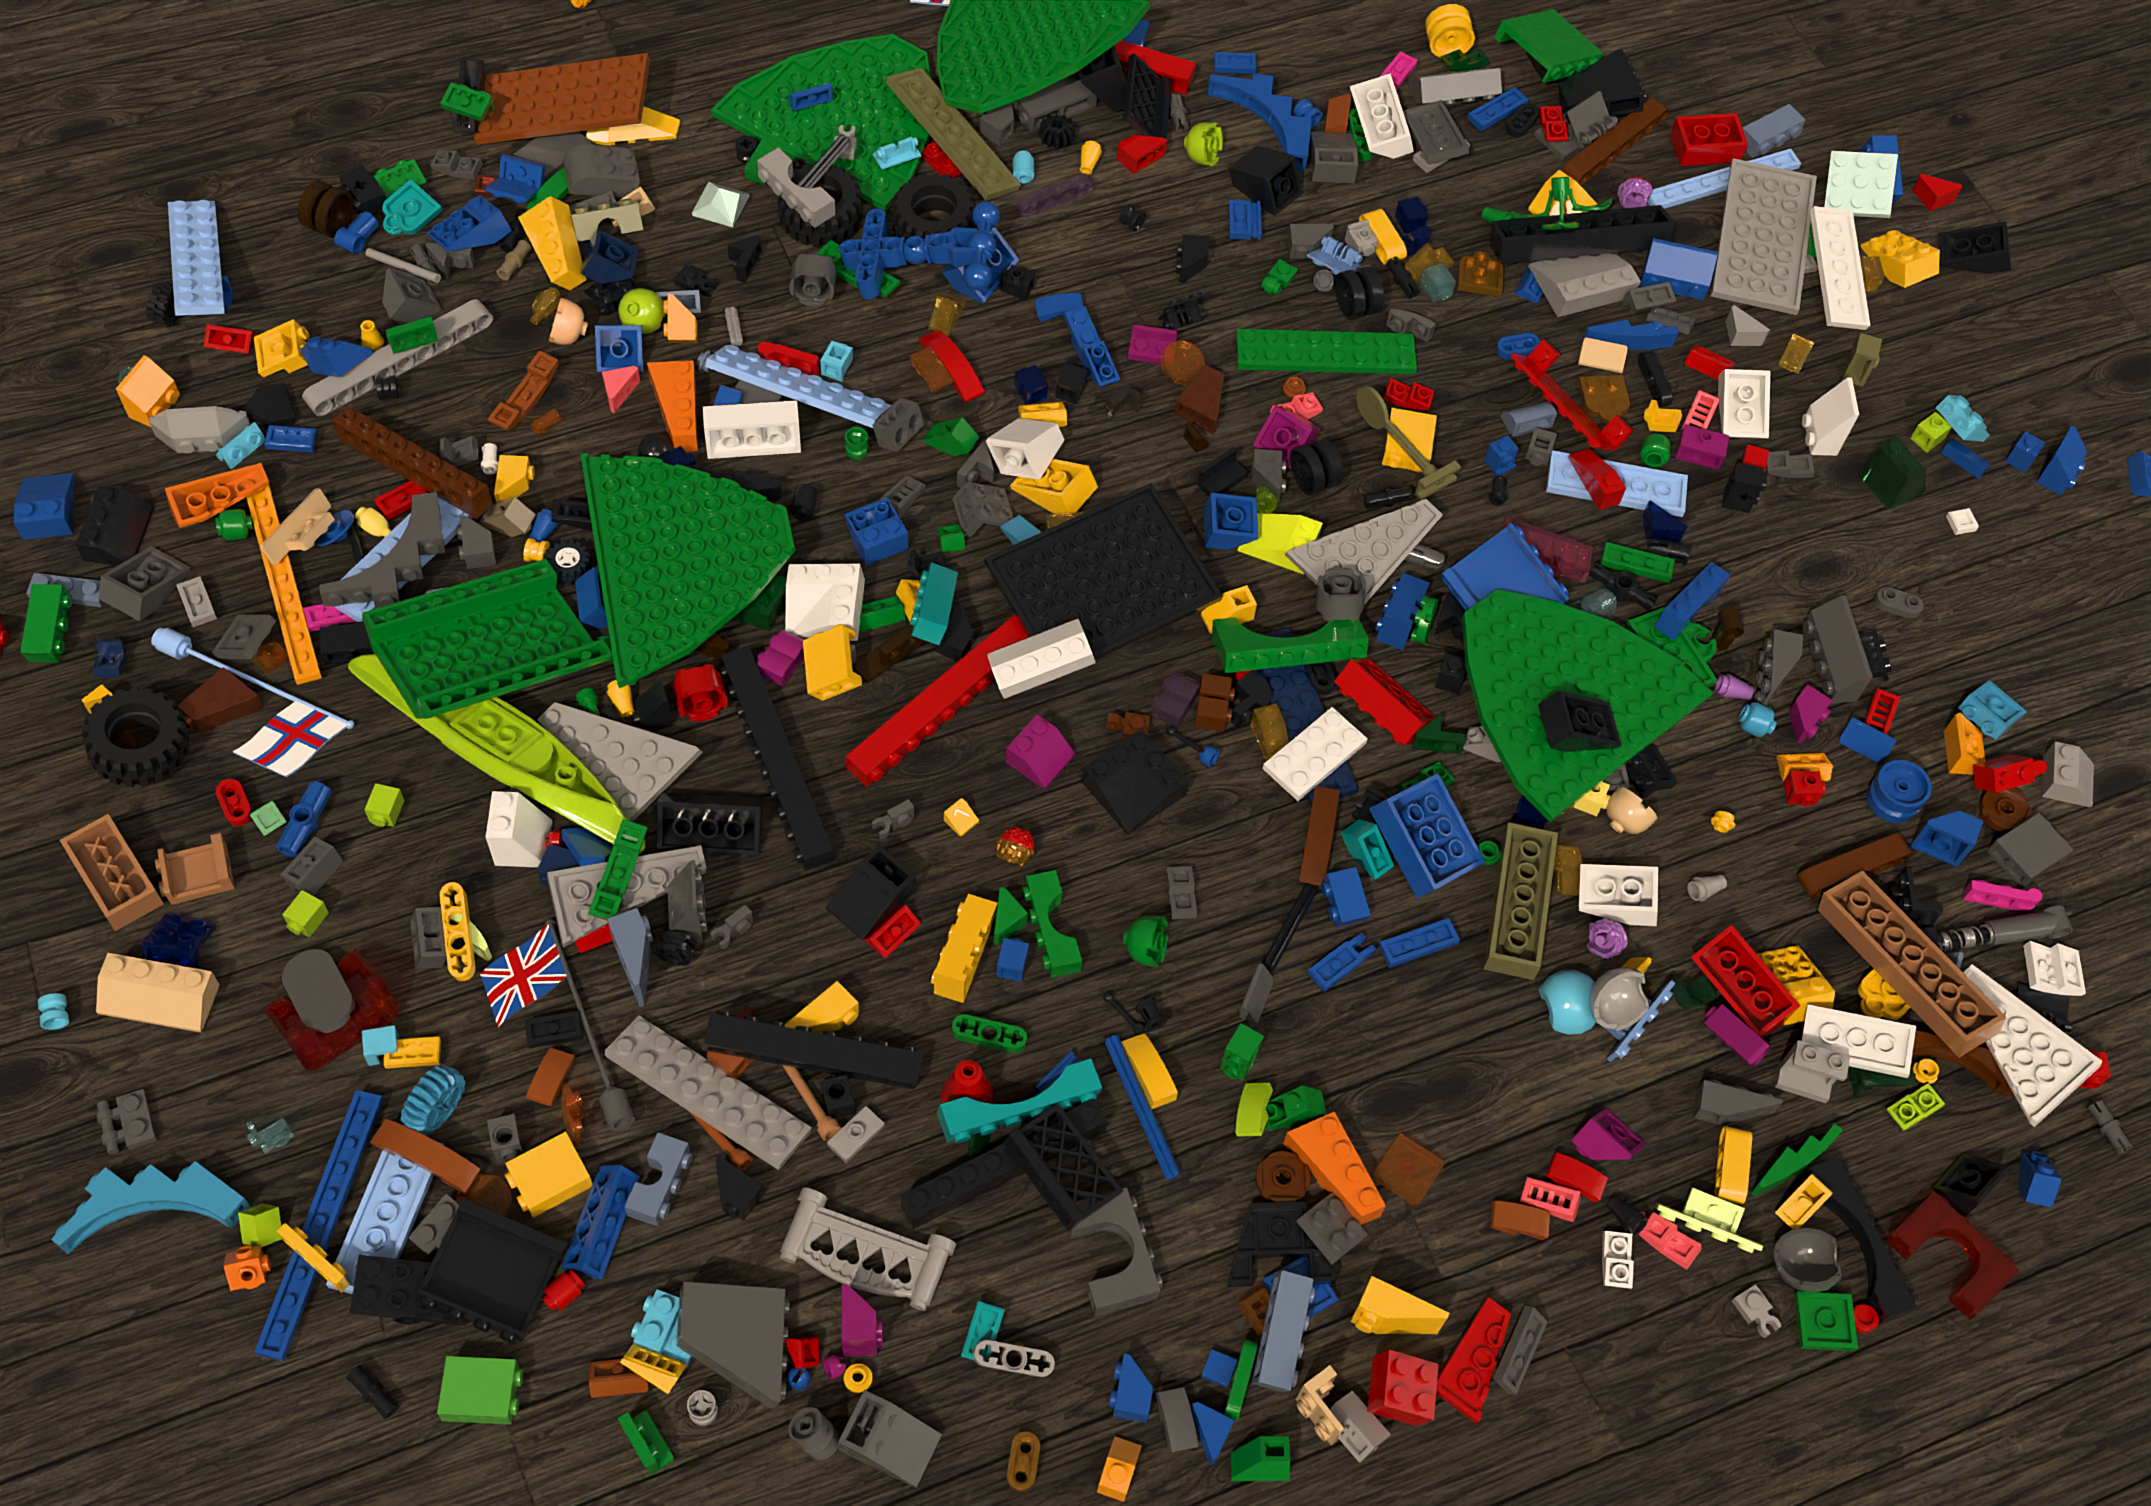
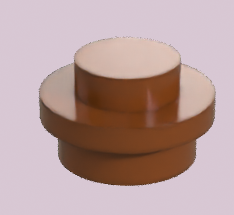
M1291 377L1283 385V392L1290 398L1305 394L1306 386L1299 377Z

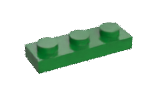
M1606 542L1600 565L1669 583L1672 578L1675 559Z

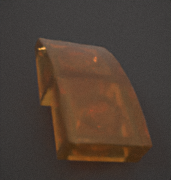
M930 347L909 356L919 376L923 375L932 393L952 385L954 382L939 357Z
M569 1084L563 1085L561 1096L562 1115L568 1136L573 1146L577 1147L583 1144L580 1134L585 1132L579 1120V1117L582 1116L580 1106L584 1104L578 1091L572 1092Z

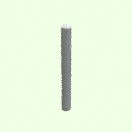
M371 248L366 250L367 257L436 283L441 280L440 274Z

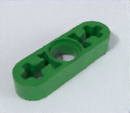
M1354 108L1349 112V133L1353 135L1357 147L1358 160L1368 161L1373 157V152H1370L1366 138L1355 134L1357 132L1364 133L1357 109Z
M966 1014L958 1015L952 1022V1034L959 1041L1010 1053L1022 1052L1027 1044V1034L1024 1029L1018 1026ZM963 1023L968 1024V1029L965 1032H960V1027ZM977 1025L979 1026L978 1035L974 1036V1030ZM992 1028L997 1032V1036L991 1040L985 1039L982 1036L983 1030ZM1001 1031H1002V1032H1005V1037L1003 1038V1042H1000V1040H1001ZM1014 1035L1019 1036V1041H1017L1016 1045L1011 1044V1039H1013Z
M1244 1339L1224 1412L1225 1416L1235 1421H1238L1258 1347V1342Z

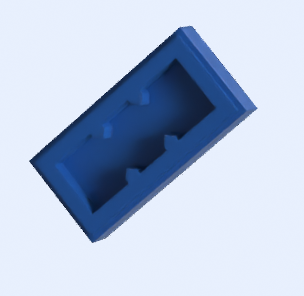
M1214 52V73L1256 74L1255 53Z
M269 425L264 445L266 449L313 452L318 432L315 428Z

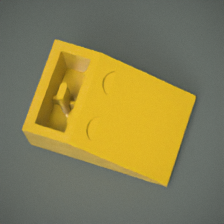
M1897 230L1888 231L1887 234L1871 238L1870 241L1861 244L1862 250L1887 279L1901 287L1906 288L1939 274L1940 250L1930 246V244L1920 242L1914 237L1906 236Z
M1799 945L1757 954L1800 1004V1007L1783 1025L1805 1021L1808 1005L1833 1009L1835 990Z

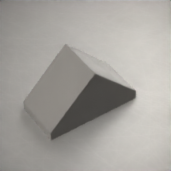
M1735 305L1731 308L1726 319L1731 346H1762L1770 331L1769 328Z

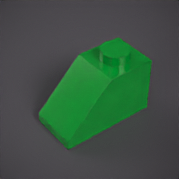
M963 417L933 424L922 441L947 454L958 456L962 454L967 455L972 452L979 435Z

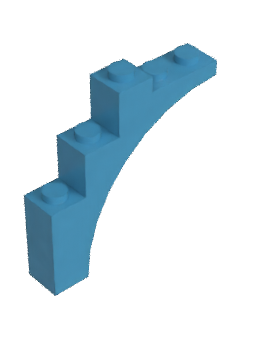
M196 1161L181 1171L176 1182H173L150 1164L135 1176L131 1185H128L105 1167L100 1173L95 1174L90 1179L88 1186L85 1188L91 1195V1198L79 1205L76 1214L57 1229L55 1236L51 1240L66 1254H69L87 1237L108 1224L134 1214L169 1209L195 1212L213 1218L232 1229L239 1221L238 1212L251 1208V1206L244 1197Z

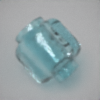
M1599 588L1587 593L1581 601L1582 611L1605 619L1612 616L1617 608L1615 595L1605 588Z

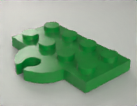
M1666 607L1628 620L1626 626L1630 632L1679 659L1708 688L1716 685L1718 680L1707 665L1716 652V639H1711L1708 644H1701L1697 641V638L1705 639L1711 632L1700 624L1689 623L1687 628L1673 641L1655 628Z

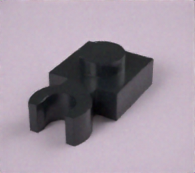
M687 264L674 278L676 286L687 291L698 289L705 297H710L711 295L710 289L707 287L717 288L714 279L706 278L704 272Z

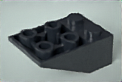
M878 845L859 863L828 903L826 909L861 940H864L917 890V876L882 846Z

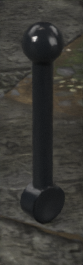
M1110 992L1105 993L1103 1000L1110 1003L1133 1027V1032L1136 1035L1142 1034L1144 1030L1143 1025L1136 1023L1117 1004Z

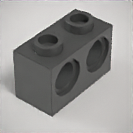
M899 398L872 426L879 447L898 452L924 426V421L917 402Z
M441 907L415 908L410 919L415 969L442 968L447 955Z

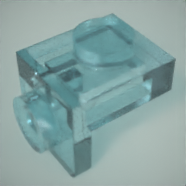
M281 1118L259 1133L251 1121L246 1124L250 1130L246 1134L254 1149L260 1146L265 1154L274 1148L284 1146L294 1136L284 1118Z

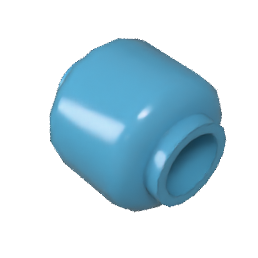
M1753 702L1750 705L1746 704L1738 716L1741 729L1757 738L1763 737L1766 733L1771 734L1777 724V721L1774 720V711L1758 702Z

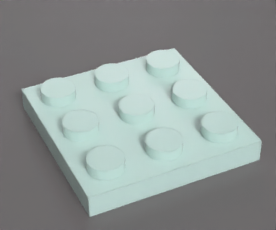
M1831 151L1824 207L1853 211V216L1890 218L1898 154Z

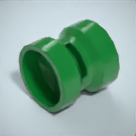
M853 427L847 430L845 433L846 454L848 457L856 460L864 458L869 450L867 432L860 427Z

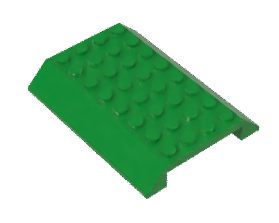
M547 559L362 612V618L373 652L416 719H429L613 660L612 651L603 639L595 642L592 640L556 589L557 574Z

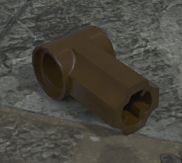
M1735 607L1725 608L1718 613L1719 623L1710 640L1716 639L1718 651H1727L1734 639L1744 633L1739 609Z

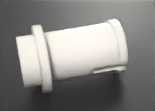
M487 443L482 446L483 461L480 467L486 474H495L499 463L497 461V446Z

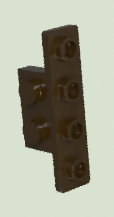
M909 624L855 662L853 670L866 683H869L926 641L911 636L913 626Z

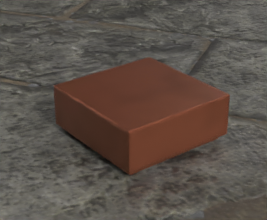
M477 175L474 187L475 197L481 195L482 197L497 198L492 193L486 191V186L499 176Z

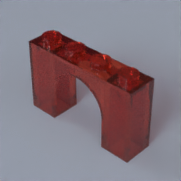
M1935 1191L1885 1240L1905 1260L1916 1252L1927 1239L1933 1237H1945L1959 1244L1969 1258L1970 1275L1967 1281L1948 1301L1969 1320L1979 1314L2020 1271L2008 1256L2003 1255L1993 1246L1988 1237L1981 1235L1966 1217L1957 1213L1950 1206L1949 1202Z

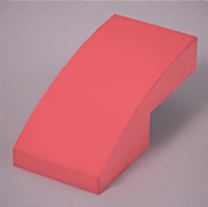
M1654 1212L1648 1219L1646 1227L1639 1233L1656 1250L1686 1270L1702 1250L1700 1243L1677 1231L1676 1224Z

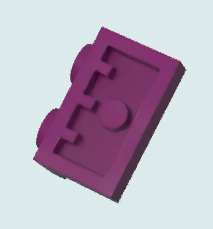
M1133 325L1128 360L1172 366L1177 331L1145 325Z

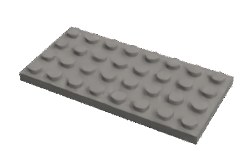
M1732 159L1718 243V257L1715 264L1710 297L1793 315L1798 314L1811 224L1810 210L1813 208L1817 176Z

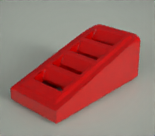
M1877 688L1872 693L1864 723L1869 726L1871 724L1882 728L1881 732L1887 735L1900 696ZM1878 701L1888 705V708L1878 705ZM1875 709L1885 712L1886 716L1875 712ZM1876 717L1878 719H1881L1884 721V724L1872 720V718Z

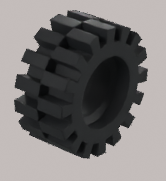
M160 281L151 289L152 294L149 293L148 295L150 299L146 301L148 306L145 309V312H147L146 317L150 321L171 327L173 323L177 322L176 318L180 317L175 316L173 285Z

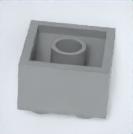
M2055 741L2045 753L2043 759L2048 766L2045 773H2043L2042 797L2092 807L2093 762L2080 747Z

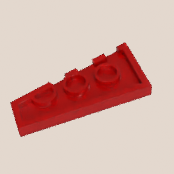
M1489 1297L1483 1301L1437 1378L1436 1395L1475 1424L1480 1422L1481 1409L1488 1395V1386L1492 1373L1495 1371L1499 1348L1502 1347L1511 1317L1510 1312Z

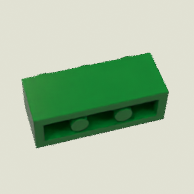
M32 584L20 651L28 662L59 663L60 655L64 653L65 644L63 637L64 631L68 630L67 613L68 609L72 606V596L63 585Z

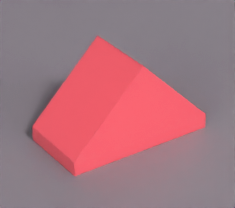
M636 366L602 372L611 412L615 413L640 383L639 370Z

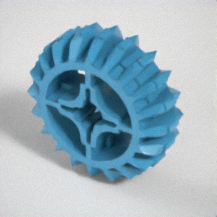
M443 1064L435 1066L431 1071H427L426 1075L420 1078L417 1085H414V1089L408 1094L409 1097L404 1102L405 1107L401 1110L403 1125L425 1136L433 1134L436 1129H440L441 1125L451 1116L454 1109L458 1107V1102L462 1099L461 1094L465 1091L464 1077L454 1068Z

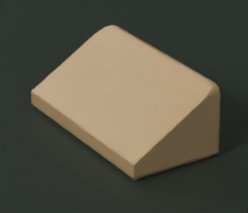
M1584 338L1580 348L1578 364L1622 373L1628 346Z

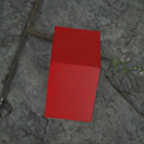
M1920 173L1913 187V192L1929 211H1933L1954 203L1962 185Z

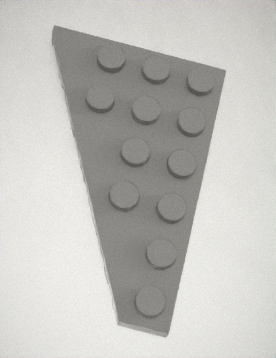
M1427 499L1290 549L1285 553V556L1316 585L1318 584L1319 576L1325 575L1326 570L1331 568H1349L1357 576L1360 573L1366 580L1365 605L1443 514Z
M556 702L537 719L549 733L561 742L594 775L632 822L703 753L696 746Z

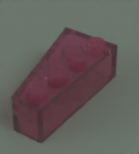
M1505 515L1500 531L1510 523L1514 527L1516 525L1520 527L1525 535L1524 540L1528 545H1533L1539 553L1538 558L1543 565L1545 563L1549 565L1554 573L1553 577L1586 582L1591 569L1592 546Z

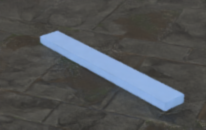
M1791 148L1748 161L1790 171L1798 169L1801 165V162ZM1730 167L1653 189L1647 202L1650 206L1661 205L1665 209L1727 190Z

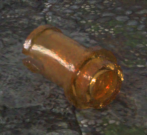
M552 408L538 419H532L530 427L536 435H543L548 428L559 423L561 417Z

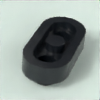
M1532 104L1521 105L1508 119L1506 132L1513 137L1524 136L1537 121L1539 114L1537 107Z
M1329 662L1315 663L1317 666L1304 664L1309 680L1317 694L1327 695L1331 693L1336 679Z

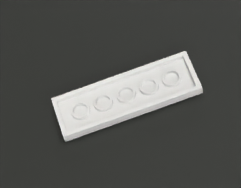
M1814 206L1810 210L1827 326L1866 330L1870 327L1853 211Z

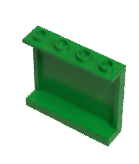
M1554 9L1502 20L1494 36L1498 42L1515 40L1548 71L1542 80L1543 83L1570 77L1599 61L1604 54Z

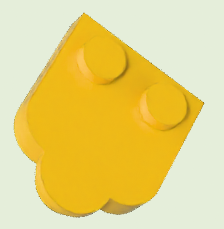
M1875 969L1858 986V992L1862 998L1860 1009L1865 1016L1879 1019L1884 1017L1887 1020L1896 1021L1911 1008Z

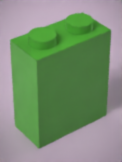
M446 1356L437 1411L438 1416L442 1421L512 1424L513 1415L517 1416L519 1410V1398L515 1397L517 1387L522 1386L523 1369H520L516 1359Z

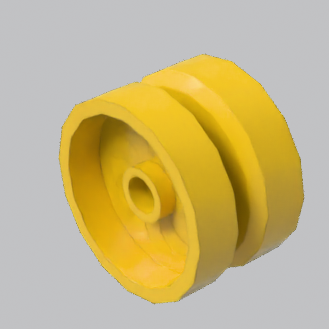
M1447 4L1438 7L1426 18L1425 28L1431 52L1437 57L1441 58V56L1458 49L1464 54L1473 46L1475 40L1469 12L1463 6Z

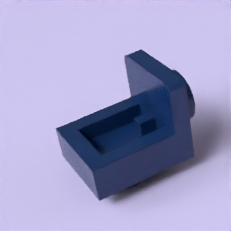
M121 639L98 640L96 643L98 657L92 668L94 677L114 678L120 676L127 662L123 641Z

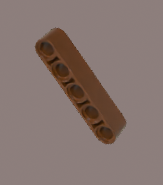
M1895 833L1809 867L1799 873L1797 879L1808 897L1815 899L1862 870L1870 877L1906 862L1914 853L1902 835Z

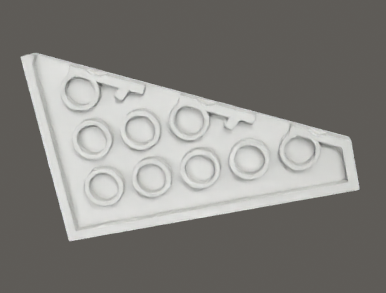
M1972 964L1963 973L2006 1016L1999 1034L1987 1040L1986 1044L2029 1123L2035 1127L2101 1066L2102 1060Z

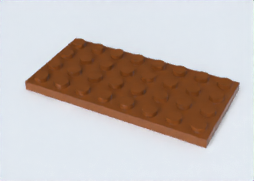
M648 53L486 75L484 90L492 96L495 108L493 111L488 110L483 122L479 121L474 140L479 145L639 124L642 119L651 59Z

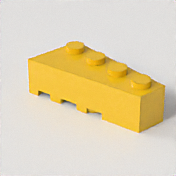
M549 196L518 217L552 283L567 290H572L586 281V276L581 274L583 263L568 204Z
M971 894L967 895L965 902H960L957 910L958 919L950 928L948 942L942 949L940 960L932 975L931 983L934 984V994L964 1003L997 915V902Z

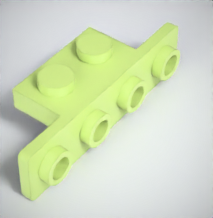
M1691 1187L1682 1212L1658 1202L1655 1204V1208L1660 1211L1659 1216L1675 1222L1677 1217L1686 1221L1685 1226L1698 1232H1701L1702 1228L1712 1231L1711 1237L1727 1243L1729 1238L1737 1241V1247L1751 1253H1753L1754 1249L1762 1251L1763 1245L1736 1234L1745 1210L1741 1206Z

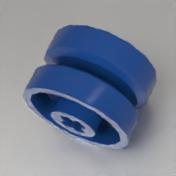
M1893 760L1882 767L1869 785L1867 791L1868 804L1873 812L1883 820L1892 823H1905L1917 815L1931 796V781L1924 769L1917 764L1906 760Z

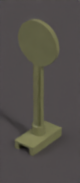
M1369 386L1358 390L1356 397L1357 405L1365 421L1372 428H1385L1423 471L1422 474L1425 477L1419 480L1415 495L1420 500L1457 480L1454 473L1460 470L1461 466L1456 461L1438 470L1424 458L1405 435L1389 420L1386 404L1380 394Z

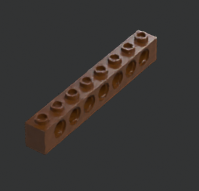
M348 406L332 419L340 441L428 492H437V497L475 519L493 505L486 484Z

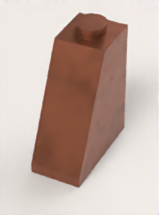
M1205 364L1177 398L1174 414L1213 435L1216 431L1224 374Z
M224 667L178 705L179 710L183 713L186 726L188 728L194 727L200 733L258 712L264 708L258 695Z

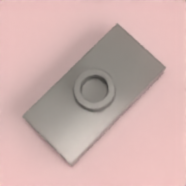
M865 1106L827 1142V1146L847 1163L885 1127V1123Z

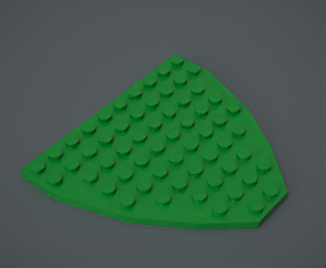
M950 0L938 31L937 71L946 106L982 114L1030 96L1078 72L1128 36L1150 9L1149 1Z
M894 34L843 41L793 55L736 84L711 109V116L745 135L754 137L758 142L762 139L767 140L776 149H781L792 161L801 158L809 166L814 165L834 143L835 136H839L840 125H843L845 132L851 131V127L855 126L857 145L854 160L837 158L833 165L836 168L839 166L845 169V173L849 172L854 176V179L860 185L863 200L886 212L891 207L896 192L900 191L899 188L904 183L908 184V181L914 178L922 158V152L930 138V134L886 84L888 76L917 68H922L931 78L927 52ZM828 83L832 84L833 101L792 111L788 103V97L791 93ZM910 136L912 138L916 137L918 141L916 148L920 152L921 157L883 170L880 168L873 156L878 147H884L893 143L896 146L898 141L907 139Z
M1497 589L1464 612L1462 616L1465 665L1480 723L1514 786L1550 823L1702 705L1713 694L1676 657L1611 620L1552 600ZM1558 691L1609 702L1622 746L1614 749L1572 752L1550 749L1546 740L1547 736L1544 725L1540 718L1538 704Z

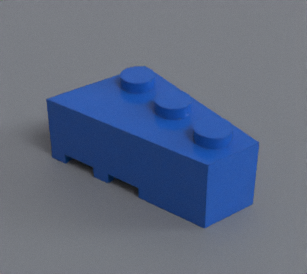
M1897 135L1871 136L1858 152L1898 154L1892 204H1895L1903 196Z
M1405 573L1402 574L1399 581H1394L1390 592L1393 596L1391 599L1387 598L1383 612H1385L1384 617L1379 618L1375 628L1376 631H1379L1376 641L1404 650L1414 625L1417 610L1420 609L1423 596H1426L1430 582Z

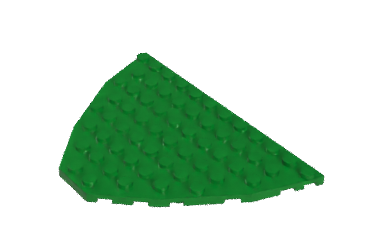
M588 453L580 454L615 674L619 688L626 685H634L638 679L690 654L758 597L795 552L786 507L767 501L766 497L753 490L747 491L741 488L739 483L723 477L717 479L711 477L710 473L679 464L675 466L664 463L662 459L655 457L625 456L623 458H611L610 455L601 454V457H591Z

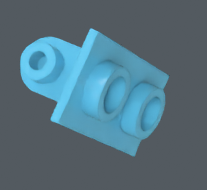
M910 136L907 139L898 141L896 146L893 143L884 147H878L873 156L883 170L921 157V154L916 148L918 146L916 137L912 138Z
M255 422L250 426H246L244 431L223 448L218 449L217 458L220 461L225 460L230 469H233L265 442L266 438Z

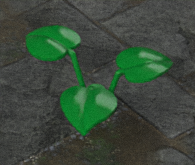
M1569 177L1551 178L1552 190H1549L1547 205L1543 213L1519 214L1511 211V213L1515 216V219L1549 216V209L1554 197V201H1559L1560 221L1556 224L1543 225L1542 229L1551 231L1575 229L1580 227L1579 223H1564L1563 200L1568 199L1567 195H1569L1572 203V210L1588 212L1609 208L1612 198L1597 205H1578L1573 197L1572 188L1569 189Z

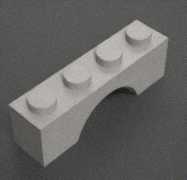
M777 148L758 160L757 173L761 181L766 182L776 195H780L791 209L794 208L805 222H809L815 228L835 216V200L823 188H803L791 181L793 177V162L781 149Z

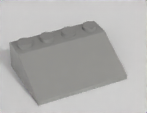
M1611 253L1600 254L1599 256L1585 255L1575 259L1564 257L1554 261L1545 259L1529 263L1528 265L1557 317L1622 301L1629 290L1638 288L1641 283L1633 267L1617 254Z

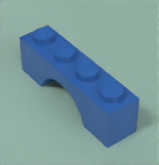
M1711 562L1664 609L1655 628L1674 641L1687 628L1698 611L1705 604L1710 605L1721 593L1731 575Z

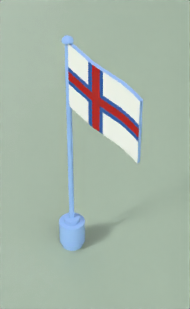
M158 628L152 636L151 643L160 652L178 660L191 654L219 668L224 667L230 673L294 701V703L274 716L250 741L233 751L234 754L284 777H288L303 767L329 740L346 728L352 729L355 725L353 720H345L192 650L191 639L170 628Z

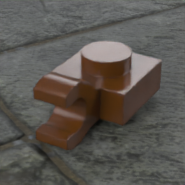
M1126 712L1123 718L1119 714L1108 713L1106 730L1123 731L1122 738L1126 739L1141 729L1148 736L1150 716Z

